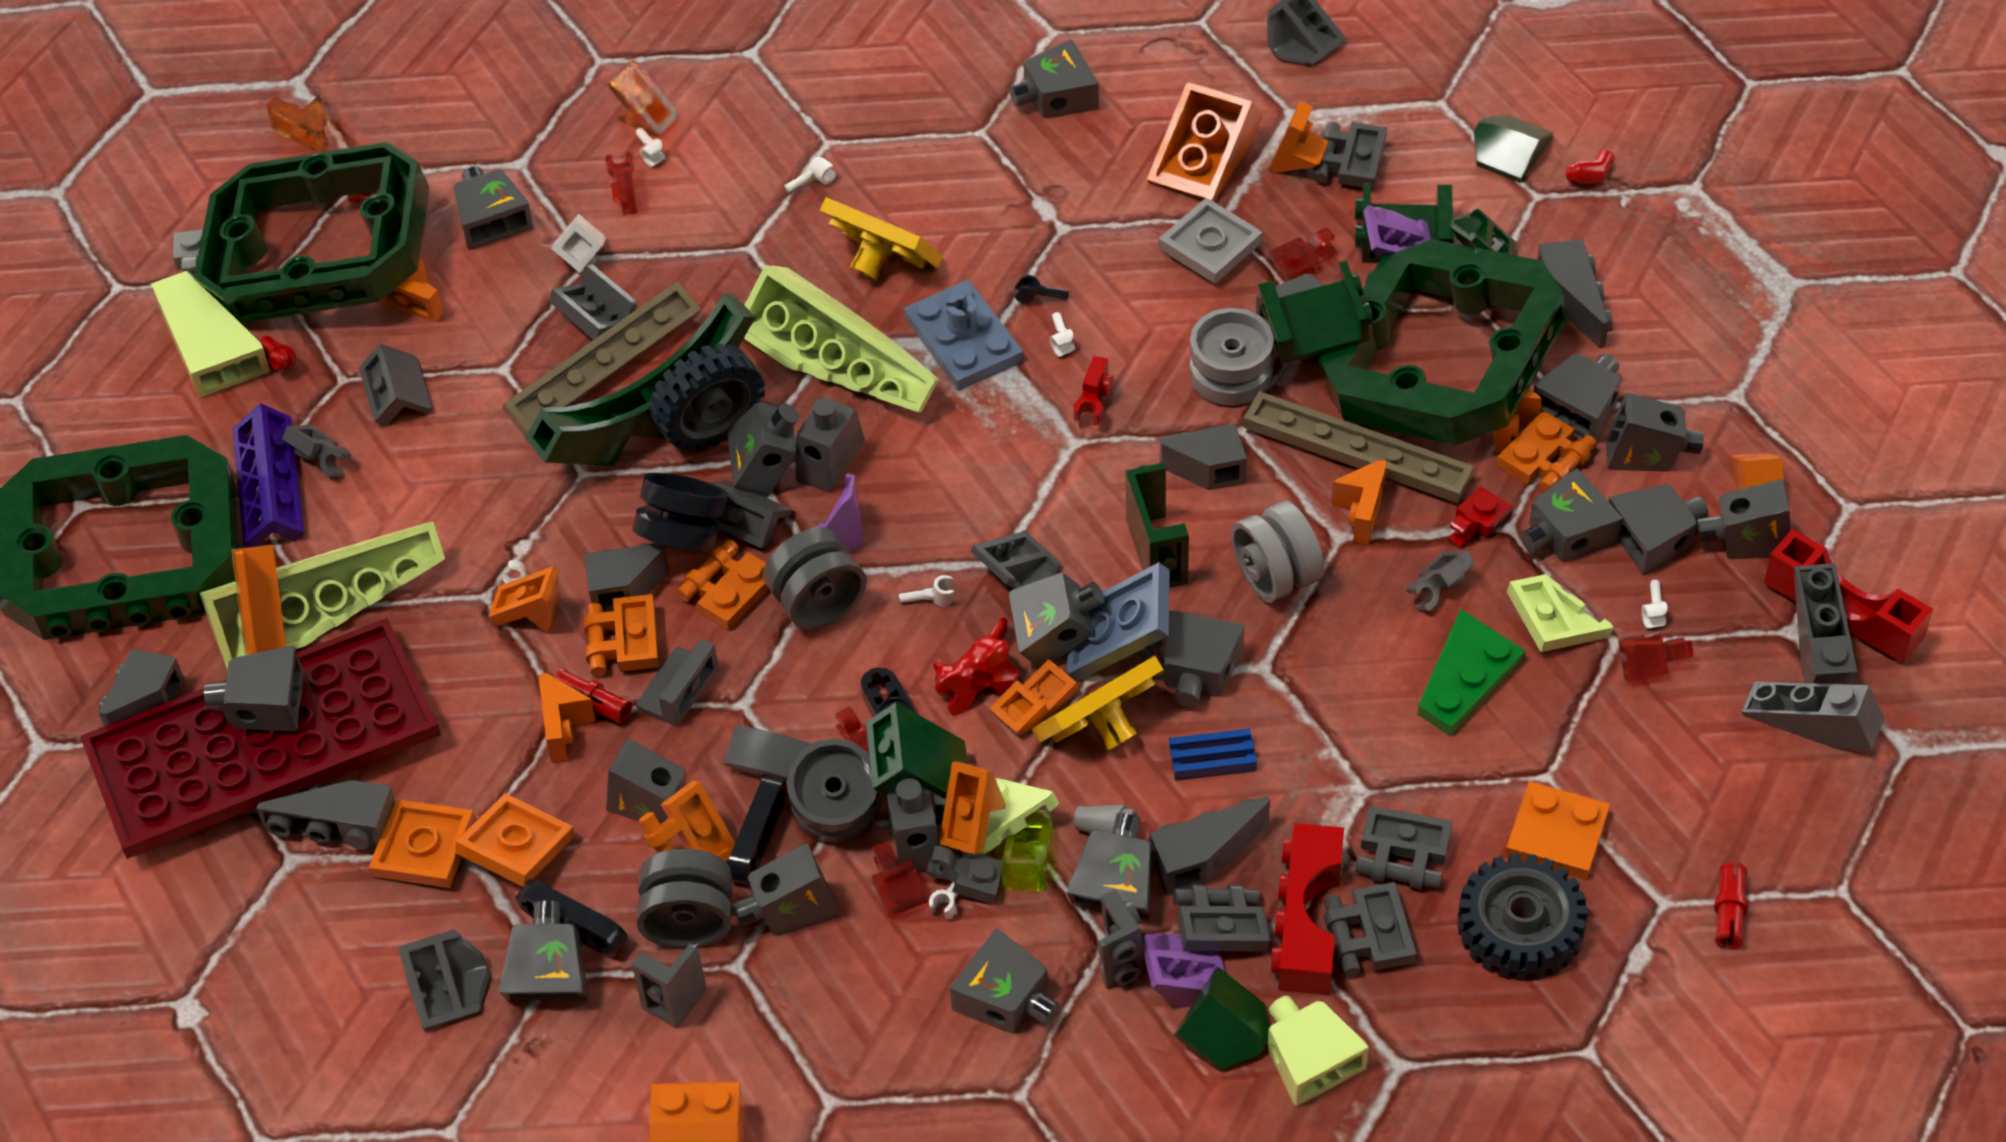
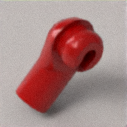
M1602 149L1598 152L1594 161H1577L1575 164H1570L1566 169V178L1572 184L1597 185L1605 179L1615 161V156L1610 150Z
M264 336L259 340L265 356L271 359L269 363L274 369L284 370L295 364L296 354L290 346L281 344L270 336Z

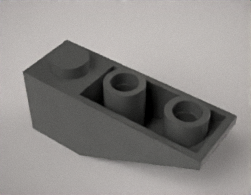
M1583 239L1539 244L1537 260L1544 262L1562 290L1567 319L1596 346L1605 348L1607 332L1613 329V319L1610 309H1605L1603 305V284L1601 281H1596L1594 276L1596 273L1594 255L1587 253Z
M1836 564L1795 566L1794 580L1800 661L1804 682L1852 685L1857 674V667Z
M1755 681L1742 709V714L1745 717L1832 748L1872 750L1884 721V716L1869 685Z
M349 780L261 802L257 806V811L265 831L276 836L286 837L293 835L309 838L318 843L330 841L348 844L355 849L364 850L367 848L376 849L396 800L391 786Z
M1265 796L1256 800L1246 799L1233 807L1217 812L1208 811L1200 814L1195 819L1179 824H1166L1156 831L1150 832L1149 842H1151L1153 848V865L1167 896L1173 894L1174 888H1189L1191 884L1208 883L1269 824V797Z

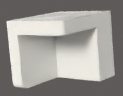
M578 214L557 238L551 249L580 272L603 246L606 237Z

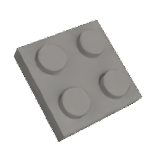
M1206 197L1159 238V249L1216 284L1263 242V232Z

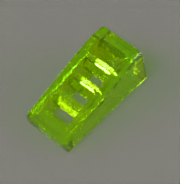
M1036 810L1024 818L1028 825L1025 828L1042 829L1041 831L1021 830L1014 835L1008 836L1006 839L1001 865L1002 881L1005 889L1043 891L1045 888L1054 811Z

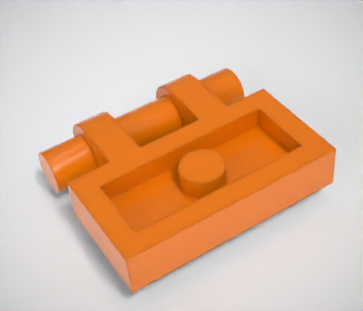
M1543 410L1498 455L1496 466L1527 485L1537 476L1540 477L1542 480L1539 482V487L1545 492L1572 472L1577 466H1583L1590 459L1591 451L1597 446V442L1590 435H1585L1580 441L1572 442L1575 429ZM1557 455L1562 457L1560 462L1551 463Z
M728 539L721 547L716 546V549L711 550L706 556L707 561L698 570L692 569L684 577V583L676 590L678 597L685 602H688L695 594L700 596L701 599L697 602L698 612L728 631L770 590L764 582V568L767 563L749 552L738 562L735 561L732 557L739 551V547L731 539ZM718 571L723 573L724 576L715 585L709 582Z
M653 594L613 598L614 611L603 612L602 605L598 603H592L587 606V616L584 618V632L588 635L589 645L585 648L586 662L590 664V673L593 676L605 675L607 671L606 663L613 659H617L619 672L659 667ZM615 630L616 640L605 641L604 635L608 631Z
M691 781L660 804L668 817L663 823H659L653 812H649L639 819V823L645 831L643 838L649 848H655L657 853L675 849L669 839L678 834L686 849L706 851L722 858L726 862L735 844L734 839L699 781Z

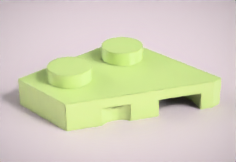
M1546 574L1510 581L1506 592L1540 652L1610 637L1613 626L1608 620L1604 619L1600 623L1583 611L1585 603L1574 595L1566 593L1561 588V585Z
M995 777L1006 803V808L990 812L983 853L979 854L984 855L998 846L1006 837L1014 835L1028 825L1024 818L1042 806H1045L1049 812L1056 808L1059 802L1054 792Z

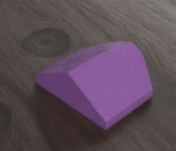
M1371 205L1364 209L1371 251L1379 260L1387 255L1431 240L1428 223L1424 220L1419 219L1416 222L1394 211Z
M847 473L844 478L845 489L825 524L819 523L816 528L824 527L833 530L848 552L864 544L855 475Z
M1155 933L1152 935L1146 934L1142 938V949L1152 988L1177 1008L1190 1006L1194 1003L1216 968L1219 967L1225 972L1219 951H1183L1181 936Z

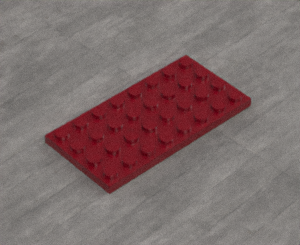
M388 618L297 652L304 671L297 731L237 729L232 726L225 707H206L203 688L81 735V741L126 859L253 810L261 802L291 795L440 736L441 732L438 723Z

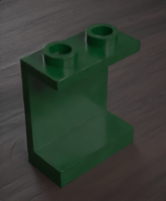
M1363 183L1362 198H1355V220H1362V225L1355 226V247L1362 248V263H1379L1380 261L1371 251L1364 209L1369 205L1394 211L1416 222L1419 219L1424 220L1428 223L1431 239L1453 243L1454 233L1449 226L1453 219L1452 185L1437 184L1435 205L1371 204V183Z
M1346 260L1339 262L1341 281L1283 297H1278L1273 280L1258 284L1261 308L1266 322L1271 326L1274 346L1281 365L1370 341L1368 325L1374 324L1372 311L1368 302H1361L1360 296L1363 295V288L1358 273L1351 274Z
M1164 462L1125 470L1126 521L1142 569L1145 570L1159 562L1170 570L1169 588L1188 584L1189 534L1185 523L1153 529L1151 520L1166 518V467Z
M895 702L866 722L873 789L886 795L894 790L897 784L904 779L911 778L917 780L922 787L934 793L937 823L942 826L952 762L957 761L968 764L965 740Z

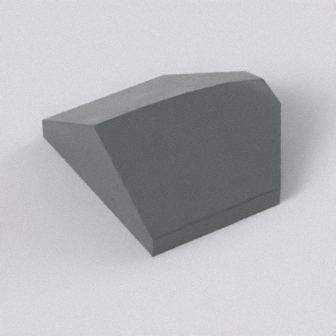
M1281 0L1267 12V44L1272 53L1281 61L1312 67L1347 40L1316 0Z
M1026 531L975 544L971 549V552L1013 589L1055 575L1061 564Z
M453 929L398 946L422 1030L479 1012L490 977L483 954L462 937L460 933Z

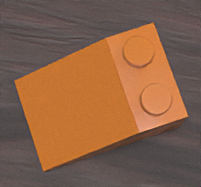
M1187 82L1146 180L1150 183L1201 199L1207 197L1214 202L1248 151L1262 118L1253 101Z
M740 1081L651 1084L649 1142H743L745 1106Z

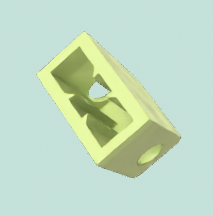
M1283 996L1270 1006L1269 1013L1277 1023L1268 1029V1050L1296 1107L1367 1069L1368 1045L1324 1002L1316 1001L1300 1010L1290 996Z

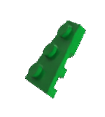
M1460 609L1419 702L1417 715L1451 736L1524 661L1525 650Z

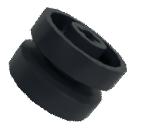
M669 473L644 474L640 497L648 505L637 508L632 531L649 541L673 548L692 551H711L716 549L720 526L712 519L724 515L728 492L711 483L682 475Z

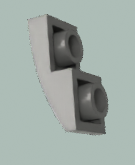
M736 725L723 765L760 778L765 774L787 782L792 762L811 743L761 729Z

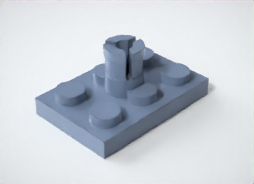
M969 279L903 308L905 320L958 391L1024 361L1023 350Z
M1158 562L1103 591L1105 602L1089 611L1093 630L1090 637L1068 652L1067 674L1071 678L1080 681L1134 653L1142 658H1149L1154 655L1152 649L1148 647L1150 645L1159 650L1163 638L1169 636L1170 570Z

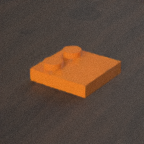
M1529 781L1506 847L1505 857H1509L1510 854L1519 853L1520 860L1526 862L1528 854L1537 855L1536 864L1542 865L1544 859L1547 858L1554 861V871L1562 866L1569 871L1568 875L1587 880L1609 814L1610 804Z
M505 793L455 841L456 854L524 887L529 880L533 879L573 839V826Z
M396 799L368 867L372 877L451 888L462 856L456 854L455 841L477 821L474 811Z

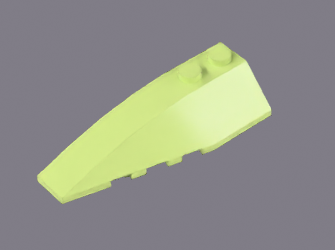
M764 266L745 303V306L756 318L744 339L789 369L813 375L821 380L875 396L877 399L916 412H922L939 381L934 374L870 323L789 268Z
M431 521L276 568L286 647L295 646L298 649L310 644L325 632L342 624L354 614L382 599L386 594L399 586H403L443 561L445 556L434 522ZM235 581L200 592L213 635L227 671L230 660L235 657L245 656Z

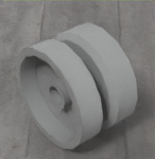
M1219 309L1201 317L1192 328L1190 337L1191 359L1189 375L1193 388L1203 398L1216 404L1229 406L1250 403L1254 401L1259 391L1265 393L1271 385L1273 375L1274 336L1271 326L1260 315L1247 309Z
M1281 501L1266 508L1262 513V518L1258 515H1250L1235 522L1231 527V542L1238 565L1248 584L1265 602L1273 603L1289 595L1293 590V586L1304 588L1319 581L1324 576V561L1316 535L1302 512L1290 501Z

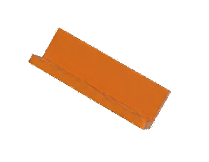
M273 545L232 549L245 655L286 647Z

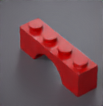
M1791 529L1771 552L1764 583L1796 601L1794 567L1832 564L1827 548ZM1837 571L1849 632L1904 664L1925 638L1933 608L1898 588L1886 595L1867 593L1850 584Z
M1294 823L1292 839H1284L1282 864H1289V875L1280 874L1278 900H1286L1285 911H1276L1274 936L1282 937L1281 948L1273 947L1271 973L1279 974L1278 991L1330 995L1335 936L1314 924L1305 908L1309 901L1320 892L1340 886L1344 827Z

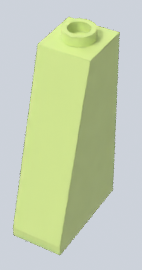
M187 271L151 283L159 309L199 398L270 373L261 343L206 289L195 281Z

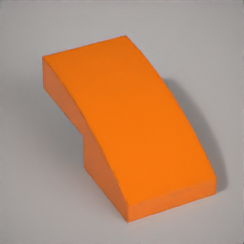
M1048 659L1023 685L1017 680L989 710L1019 736L1047 719L1072 698L1080 688L1075 680Z

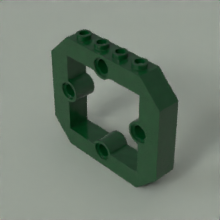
M388 142L250 163L210 194L193 277L240 323L379 302L418 270L430 187L418 161ZM379 190V193L367 197L359 208L360 214L372 237L369 255L316 263L312 257L307 255H300L286 261L281 269L246 274L248 266L260 261L268 250L267 244L256 225L258 209L309 201L327 204L335 201L340 196Z
M1431 239L1381 258L1375 270L1368 274L1365 286L1363 287V295L1360 296L1362 303H1369L1374 319V324L1368 325L1370 341L1320 354L1318 367L1322 371L1325 388L1344 421L1458 445L1508 426L1567 322L1564 294L1542 260ZM1414 290L1453 298L1455 309L1467 315L1481 313L1490 305L1521 311L1512 327L1501 328L1491 335L1489 345L1492 362L1474 393L1427 383L1425 372L1416 365H1402L1393 369L1389 374L1366 370L1376 352L1385 348L1391 342V328Z
M188 435L34 458L0 488V607L4 616L43 640L61 639L72 635L104 632L110 629L142 626L147 623L172 619L180 620L202 615L206 611L200 592L235 581L231 551L232 549H238L235 481L226 457ZM189 483L190 500L181 502L173 509L171 520L181 547L186 552L192 553L191 567L128 576L123 573H110L96 582L43 590V578L49 577L59 570L62 564V556L52 531L43 525L42 506L99 497L108 505L121 506L132 501L138 491Z

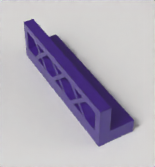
M262 403L232 428L243 543L247 547H256L272 532L294 542L304 534L296 455L294 452L295 447L282 440L287 426L292 425L291 416ZM252 430L250 438L247 440V433ZM255 455H256V459H255V461H254V464H253V466H252V469L250 470V467H251L252 462H253V460H254V458H255ZM258 484H259L258 491H257V493H256V495H255V498H254V500H253V496H254L255 491H256V489H257V486H258ZM262 514V523L258 527H256L259 518Z

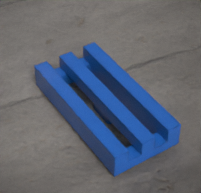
M1251 729L1169 738V750L1175 780L1257 770L1254 744L1251 740ZM1245 754V757L1221 759V757ZM1200 759L1205 760L1203 762L1181 764V762Z

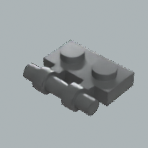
M1329 122L1326 129L1320 135V137L1328 141V145L1320 164L1312 167L1314 170V181L1325 183L1328 175L1336 172L1338 173V184L1363 187V183H1371V189H1374L1387 138V127L1352 122L1349 132L1340 131L1338 123ZM1338 149L1344 150L1343 155L1334 154V152Z
M1369 805L1361 840V849L1374 851L1376 855L1375 859L1358 856L1355 872L1372 875L1371 880L1384 882L1385 878L1408 882L1409 887L1422 889L1423 885L1440 888L1442 872L1426 869L1427 862L1445 864L1453 821ZM1395 855L1414 859L1413 866L1388 862L1389 856Z
M1395 882L1354 889V905L1342 906L1340 897L1336 895L1329 896L1324 900L1326 908L1324 920L1327 930L1333 932L1335 936L1334 955L1336 962L1342 964L1346 977H1353L1361 972L1358 960L1362 957H1370L1374 971L1416 963V950ZM1360 924L1364 937L1352 939L1349 927Z
M1191 884L1189 888H1174L1173 904L1189 905L1180 906L1177 915L1183 951H1267L1270 944V936L1264 907H1255L1259 904L1258 889H1243L1242 885H1227L1226 889H1206L1204 884Z

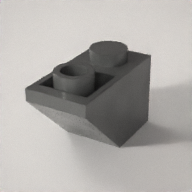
M1235 423L1213 426L1208 429L1183 434L1177 433L1160 438V463L1164 462L1166 471L1207 490L1246 483L1247 457Z
M645 543L633 547L613 550L605 549L599 552L584 554L591 604H601L603 612L614 611L613 598L647 595L668 573L664 545L658 543Z
M131 649L125 662L121 663L117 668L115 682L108 695L103 696L101 699L99 716L104 726L176 699L185 682L176 657Z

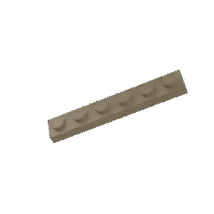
M676 281L505 402L502 410L526 437L541 408L571 406L696 317L701 310L680 283Z
M1261 391L1258 392L1243 418V428L1359 469L1375 461L1385 460L1387 461L1386 478L1459 503L1473 477V465Z

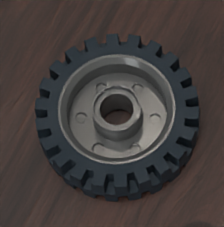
M722 343L715 344L713 349L709 345L701 347V354L699 355L695 350L688 353L687 361L683 362L680 358L674 363L676 366L674 371L667 369L663 374L666 380H658L655 389L657 392L651 393L650 400L652 403L649 404V410L660 431L676 448L694 451L696 447L701 451L707 449L708 443L712 447L719 445L720 438L724 437L728 440L727 431L756 403H762L760 398L765 396L763 388L765 382L748 356L739 347L736 348L731 344H728L726 347Z
M1519 853L1510 854L1508 862H1505L1501 855L1493 858L1491 866L1487 862L1480 865L1477 874L1473 872L1467 880V885L1464 884L1458 908L1459 935H1462L1461 943L1465 950L1470 948V957L1475 962L1483 959V969L1491 973L1497 967L1499 968L1498 976L1508 979L1510 972H1516V981H1526L1527 974L1532 973L1535 981L1543 979L1546 970L1551 976L1559 973L1561 964L1566 968L1572 962L1573 956H1577L1586 931V897L1583 891H1579V883L1575 877L1568 880L1569 871L1562 866L1554 871V861L1545 858L1542 865L1536 864L1537 855L1528 854L1526 862H1521ZM1516 915H1524L1529 918L1522 919L1518 918Z

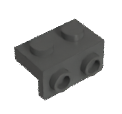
M592 264L585 266L580 283L552 289L549 302L562 312L563 316L570 319L593 340L633 313L637 308V301Z
M1116 889L1100 896L1105 937L1098 941L1102 981L1107 989L1116 985L1129 984L1139 974L1145 972L1139 914L1131 901L1124 903Z

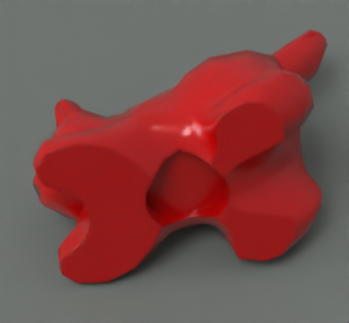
M1000 618L989 635L976 640L967 652L953 664L948 665L934 662L933 667L936 672L935 691L940 696L951 698L947 706L949 713L957 715L965 712L971 707L978 693L986 688L993 689L999 696L1003 695L1018 680L1019 671L1011 664L1008 657L1010 646L1007 641L1002 640L1007 633L1008 621L1006 618Z

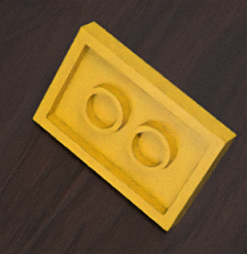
M825 198L820 211L830 218L828 224L842 231L841 234L845 237L861 243L857 255L850 265V268L859 273L863 272V275L877 280L884 260H886L888 255L892 256L893 252L904 257L903 260L917 268L923 269L925 264L938 269L943 255L920 236L830 198Z
M1153 656L1032 728L1039 742L1052 737L1055 743L1087 726L1088 722H1092L1103 738L1106 748L1108 750L1114 748L1119 743L1137 734L1123 714L1124 712L1120 705L1155 685L1152 676L1161 672L1163 668L1156 656Z

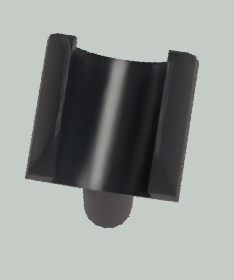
M1033 275L1023 276L1015 286V289L1019 290L1015 295V299L1023 304H1029L1036 295L1067 300L1069 297V290L1041 285L1039 280Z

